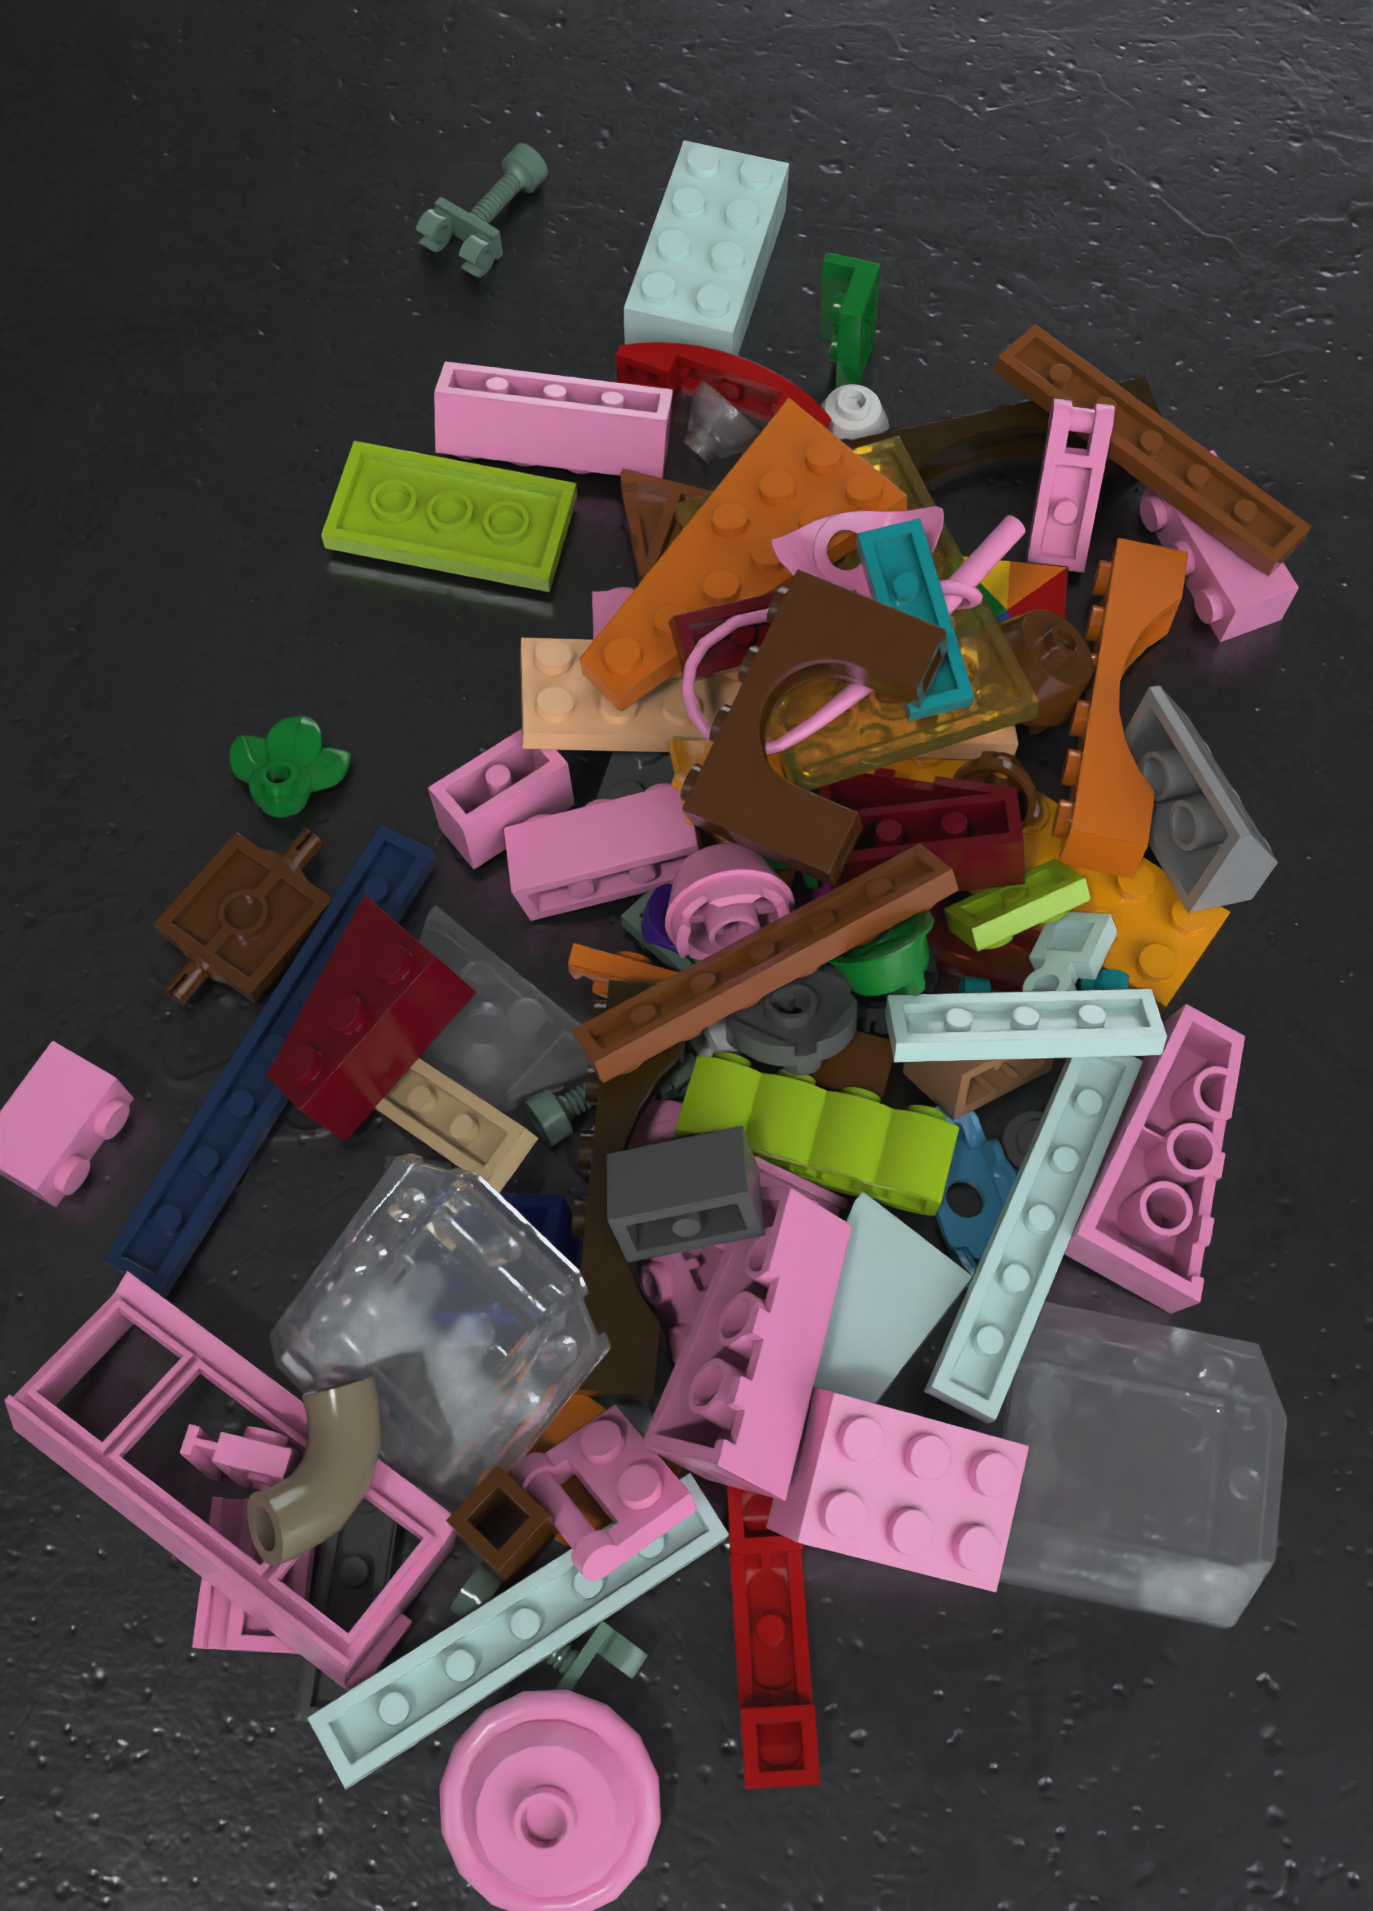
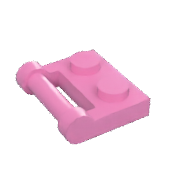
M616 1405L606 1410L545 1454L536 1452L523 1457L516 1464L511 1474V1478L551 1515L554 1526L573 1550L571 1554L572 1562L580 1573L590 1581L599 1580L607 1576L697 1510L688 1489L657 1453L641 1446L643 1437ZM576 1475L615 1525L606 1532L602 1530L596 1531L560 1486L561 1484Z

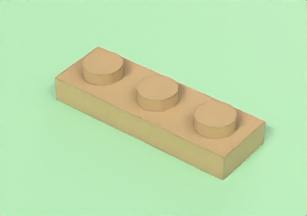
M420 1058L375 1107L376 1110L498 1195L538 1140L528 1129Z

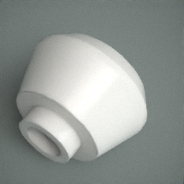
M856 384L840 386L833 390L820 405L832 418L830 432L839 439L847 438L852 440L880 434L889 429L888 418L879 398L873 391L864 386Z

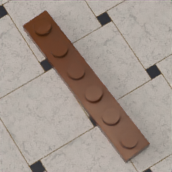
M1036 324L1031 326L997 357L994 372L1048 413H1050L1053 398L1072 400V407L1093 409L1095 403L1114 405V421L1107 457L1268 577L1306 539L1312 527ZM1075 432L1088 442L1089 433Z
M919 843L570 1031L580 1052L603 1083L618 1075L632 1072L645 1060L667 1048L696 1037L704 1028L726 1016L755 1005L763 996L785 984L814 973L822 964L844 952L873 941L879 933L913 915L922 914L930 910L938 901L959 891L953 870Z

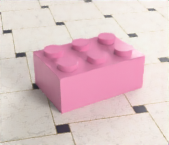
M813 1387L786 1501L773 1498L766 1528L797 1543L997 1592L1029 1446Z

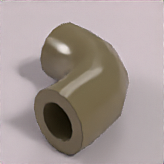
M374 1375L336 1383L302 1395L308 1425V1442L302 1461L288 1478L276 1485L252 1493L247 1503L248 1525L253 1543L261 1558L268 1565L274 1567L293 1560L338 1533L369 1492L382 1447L379 1395Z

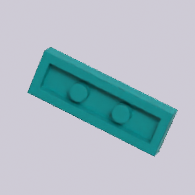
M917 518L857 533L856 547L871 598L946 630L948 650L920 709L902 702L908 722L971 706L974 694L921 519Z

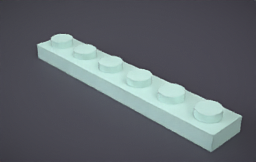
M1134 1056L1072 1057L1066 1059L924 1392L986 1424L996 1420L1143 1063L1142 1060Z
M691 1473L681 1478L680 1481L691 1493L697 1510L607 1576L599 1580H587L572 1562L571 1554L573 1550L570 1549L309 1716L308 1720L344 1788L348 1789L725 1541L729 1533ZM612 1522L601 1530L606 1532L615 1524Z

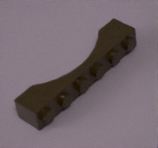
M1145 376L1125 381L1113 380L1162 416ZM1033 401L1018 404L1005 403L991 410L963 416L949 415L931 423L907 428L894 427L880 434L852 440L847 438L840 440L907 494L908 502L931 484L950 474L975 466L1006 461L1042 462L1050 413ZM1073 431L1068 432L1066 447L1087 449L1088 442ZM1109 457L1106 458L1103 477L1127 472Z
M609 979L607 1001L595 1000L593 1018L658 983ZM685 1041L679 1042L645 1060L634 1071L618 1075L605 1083L600 1080L590 1064H588L585 1104L597 1105L594 1130L582 1129L578 1170L590 1171L588 1197L575 1196L571 1232L572 1237L584 1238L581 1265L568 1264L565 1286V1306L577 1307L574 1335L561 1334L557 1376L570 1377L569 1390L572 1395L654 1402L660 1323L641 1296L626 1258L607 1220V1154L628 1150L638 1124L660 1090L683 1068Z

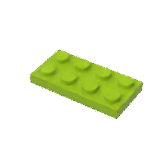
M353 441L321 536L326 549L550 592L577 500V484Z

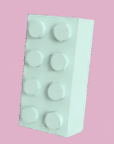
M683 141L624 306L625 345L649 342L681 343L716 349L736 356L739 355L786 211L789 163Z

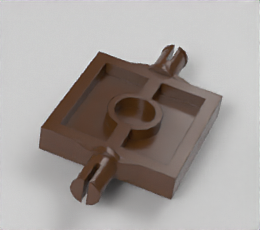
M303 828L299 836L281 855L274 851L261 849L238 832H235L153 924L158 934L180 949L188 960L162 989L172 999H176L179 1004L184 1006L186 1001L209 977L212 980L227 983L255 1004L297 956L333 900L309 883L301 871L316 853L325 846L324 842L314 832L312 834L309 829Z

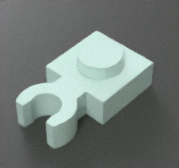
M1069 912L1058 921L1046 923L1029 956L1035 971L1024 981L1023 992L1077 991L1075 984L1078 978L1096 980L1118 932L1111 914Z

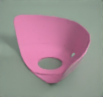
M938 506L894 512H845L816 520L783 537L772 539V547L780 562L793 576H795L797 569L848 590L853 591L854 589L858 594L872 599L861 563L854 569L841 570L830 562L827 555V545L830 538L841 530H850L857 534L920 518L932 554L943 528L944 513L943 509Z

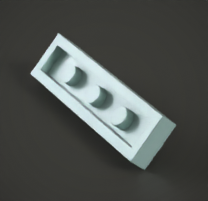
M1152 989L920 994L917 996L887 995L885 1010L894 1062L1162 1055L1167 1038Z

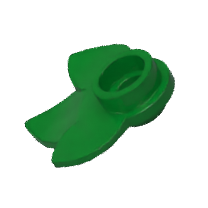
M304 715L282 719L270 729L267 738L240 735L234 740L230 749V765L233 774L238 779L249 784L253 801L265 813L274 817H288L300 812L306 806L311 792L330 788L338 784L346 776L351 763V753L335 748L322 749V736L319 725L315 720Z

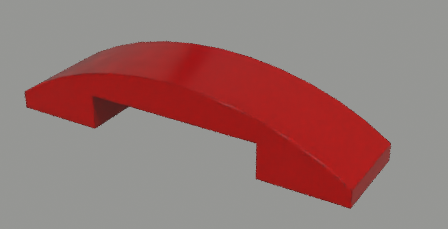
M666 342L620 345L616 353L617 383L673 389L672 400L676 392H680L766 423L771 421L787 399L790 398L826 429L831 431L832 418L811 396L776 372L745 358L702 346Z
M726 1485L735 1660L745 1789L820 1785L815 1704H812L801 1554L803 1544L766 1528L773 1501L772 1497Z

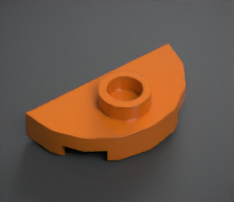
M573 943L568 962L571 976L575 980L581 978V976L594 981L592 986L593 993L604 998L608 996L609 979L660 983L678 973L654 966L650 959L638 953L620 951L611 954Z

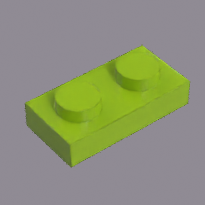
M1053 859L1026 871L1025 884L988 888L943 910L949 931L976 951H980L982 949L1001 947L1009 943L1013 935L1037 924L1058 921L1064 918L1070 909L1090 901L1091 898L1086 878Z

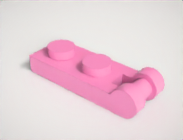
M1053 398L1025 562L1069 566L1068 571L1084 573L1113 427L1114 405L1095 403L1093 409L1072 407V400ZM1068 432L1089 433L1087 449L1066 447Z

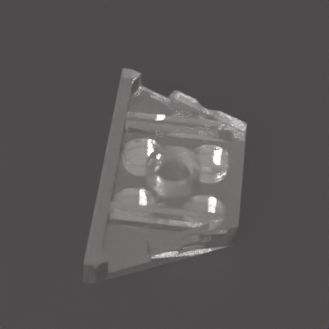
M435 905L428 912L419 942L476 991V994L419 1058L502 1113L516 1108L524 1099L533 1097L545 1089L550 1090L551 1093L564 1089V1083L586 1075L589 1063L580 1052L570 1031L581 1024Z

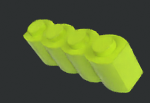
M715 1052L713 1057L697 1055L676 1124L675 1140L710 1131L743 1126L754 1156L809 1182L852 1196H859L864 1192L873 1200L900 1210L929 1216L936 1215L942 1201L959 1131L958 1126L946 1121L944 1113L924 1105H910L906 1110L892 1109L881 1104V1098L877 1094L857 1087H845L842 1089V1092L826 1091L815 1086L816 1080L813 1077L790 1074L785 1069L779 1070L777 1075L761 1073L751 1068L752 1064L749 1060L730 1052Z

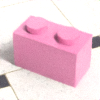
M522 729L428 787L440 830L473 869H476L506 849L504 827L523 823L536 815L562 813L575 805L567 761L557 750L522 749Z
M52 1041L0 1111V1175L56 1208L65 1195L73 1194L85 1181L90 1170V1160L103 1141L113 1138L122 1129L129 1116V1105L134 1098L116 1077Z

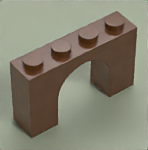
M797 569L789 588L781 586L775 593L767 613L766 621L771 625L760 647L752 645L747 651L738 674V681L742 683L732 706L724 704L718 711L709 735L710 741L714 743L704 764L696 763L689 771L680 797L681 800L685 801L682 810L693 825L835 887L863 829L859 814L856 811L788 782L771 767L766 753V737L771 719L780 704L790 694L802 686L824 679L853 681L920 709L948 650L946 630Z

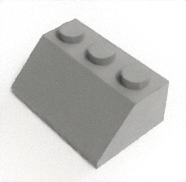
M1160 685L1149 687L1124 732L1125 740L1138 769L1155 792L1148 844L1188 913L1252 900L1278 861L1271 852L1268 842L1262 837L1242 805L1239 795L1231 787L1213 758L1210 748L1202 740L1189 717Z

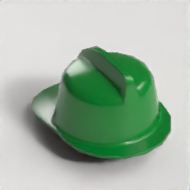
M930 911L913 915L879 933L873 941L862 946H856L828 961V963L835 966L849 987L859 995L878 996L891 993L917 996L925 990L923 972L927 969L930 962L926 934L931 930L935 920Z

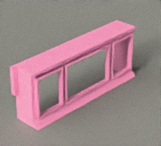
M127 1271L115 1293L13 1397L9 1394L4 1400L13 1429L342 1688L350 1691L376 1673L412 1626V1621L403 1615L404 1611L454 1548L456 1534L446 1522L452 1513L378 1459L370 1489L365 1499L420 1539L421 1542L350 1632L347 1633L280 1581L299 1557L274 1567L268 1565L265 1561L259 1565L123 1459L124 1455L199 1374L203 1375L279 1434L288 1437L289 1441L303 1452H305L308 1442L307 1415L304 1403ZM135 1324L174 1353L180 1360L110 1435L101 1442L55 1405Z

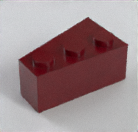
M817 759L820 796L858 812L863 825V829L836 886L830 885L831 890L919 843L952 868L959 891L1025 884L1024 837L1017 789L1015 787L935 776L934 782L931 783L897 778L896 770L876 767L874 774L838 769L837 761Z
M364 894L266 1076L301 1112L346 1141L476 994V991Z

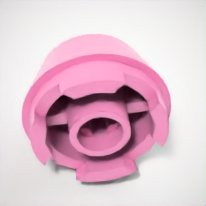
M739 844L713 845L695 852L683 861L677 869L666 912L665 929L669 939L676 945L682 959L689 955L691 958L703 960L794 911V897L790 888L759 853Z

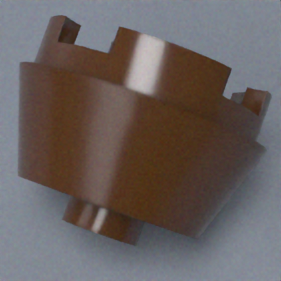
M1044 609L1032 610L987 627L982 632L978 644L971 650L968 658L975 660L979 678L971 684L972 688L986 710L995 719L1003 721L1002 724L1013 718L1023 725L1029 726V734L1032 735L1041 733L1048 727L1061 725L1070 717L1093 672V660L1090 650L1079 632L1063 617Z

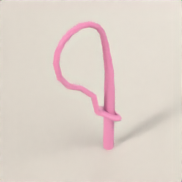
M1011 515L1006 516L948 580H939L949 615L954 610L973 608L982 602L983 596L975 587L1025 534V527L1017 518ZM769 608L731 617L701 638L685 662L681 691L687 714L708 741H710L709 735L712 726L699 710L694 691L697 667L710 647L737 628L767 622L766 618ZM852 681L801 724L779 739L766 742L767 755L784 751L817 732L871 693L873 689Z

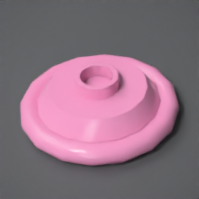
M567 1689L523 1691L485 1709L454 1743L439 1785L441 1834L459 1874L491 1905L507 1911H593L616 1900L647 1865L661 1824L659 1776L640 1735L607 1704Z

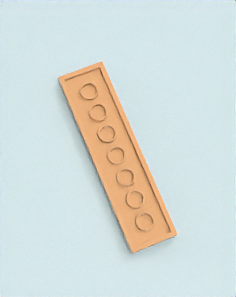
M521 637L522 749L669 752L668 747L672 738L708 741L688 717L681 691L682 669L624 710L619 711L582 674L579 658L593 640ZM961 651L970 684H972L979 678L975 660L968 659L971 651ZM739 670L695 681L694 691L699 710L711 726L718 711L724 704L732 706L742 685L738 681ZM824 679L809 683L794 691L775 711L768 727L766 742L779 739L801 724L852 681ZM973 688L974 700L971 706L910 722L907 720L903 705L876 707L874 696L871 692L817 732L788 749L778 752V755L975 759L980 757L982 751L1006 752L1014 756L1019 744L1013 718H1010L1004 724H1002L1003 721L995 719L979 701Z

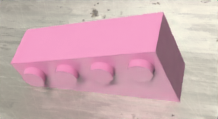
M1185 1004L1163 1022L1167 1038L1162 1055H1148L1142 1059L1143 1063L1064 1253L1170 1314L1201 1302L1204 1278L1200 1277L1204 1250L1211 1242L1215 1218L1210 1217L1215 1185L1216 1181L1222 1177L1226 1154L1221 1152L1226 1121L1232 1117L1245 1040L1244 1035L1188 1004Z
M761 1186L765 1235L727 1243L641 1446L706 1480L786 1501L852 1225L791 1187Z

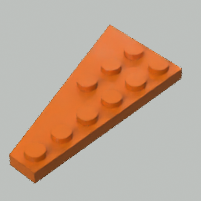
M788 398L581 655L579 660L582 674L619 711L624 710L682 669L669 626V621L673 616L775 592L781 586L789 588L794 576L778 559L772 547V539L783 537L809 523L835 514L855 511H907V494ZM841 530L830 538L827 545V555L832 564L856 548L857 534L855 532Z

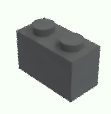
M743 1126L710 1131L696 1136L653 1145H643L607 1154V1220L628 1263L765 1235L759 1168Z

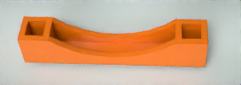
M1118 538L1110 561L1099 560L1094 577L1092 595L1101 596L1100 606L1092 605L1084 635V640L1094 642L1093 651L1090 652L1093 660V672L1085 687V700L1079 699L1072 712L1068 735L1078 737L1077 749L1068 748L1060 779V785L1070 787L1068 800H1059L1052 827V836L1062 838L1058 860L1062 864L1133 879L1147 849L1155 792L1138 769L1125 740L1119 712L1120 680L1127 668L1148 647L1168 634L1183 595L1188 559L1187 551Z

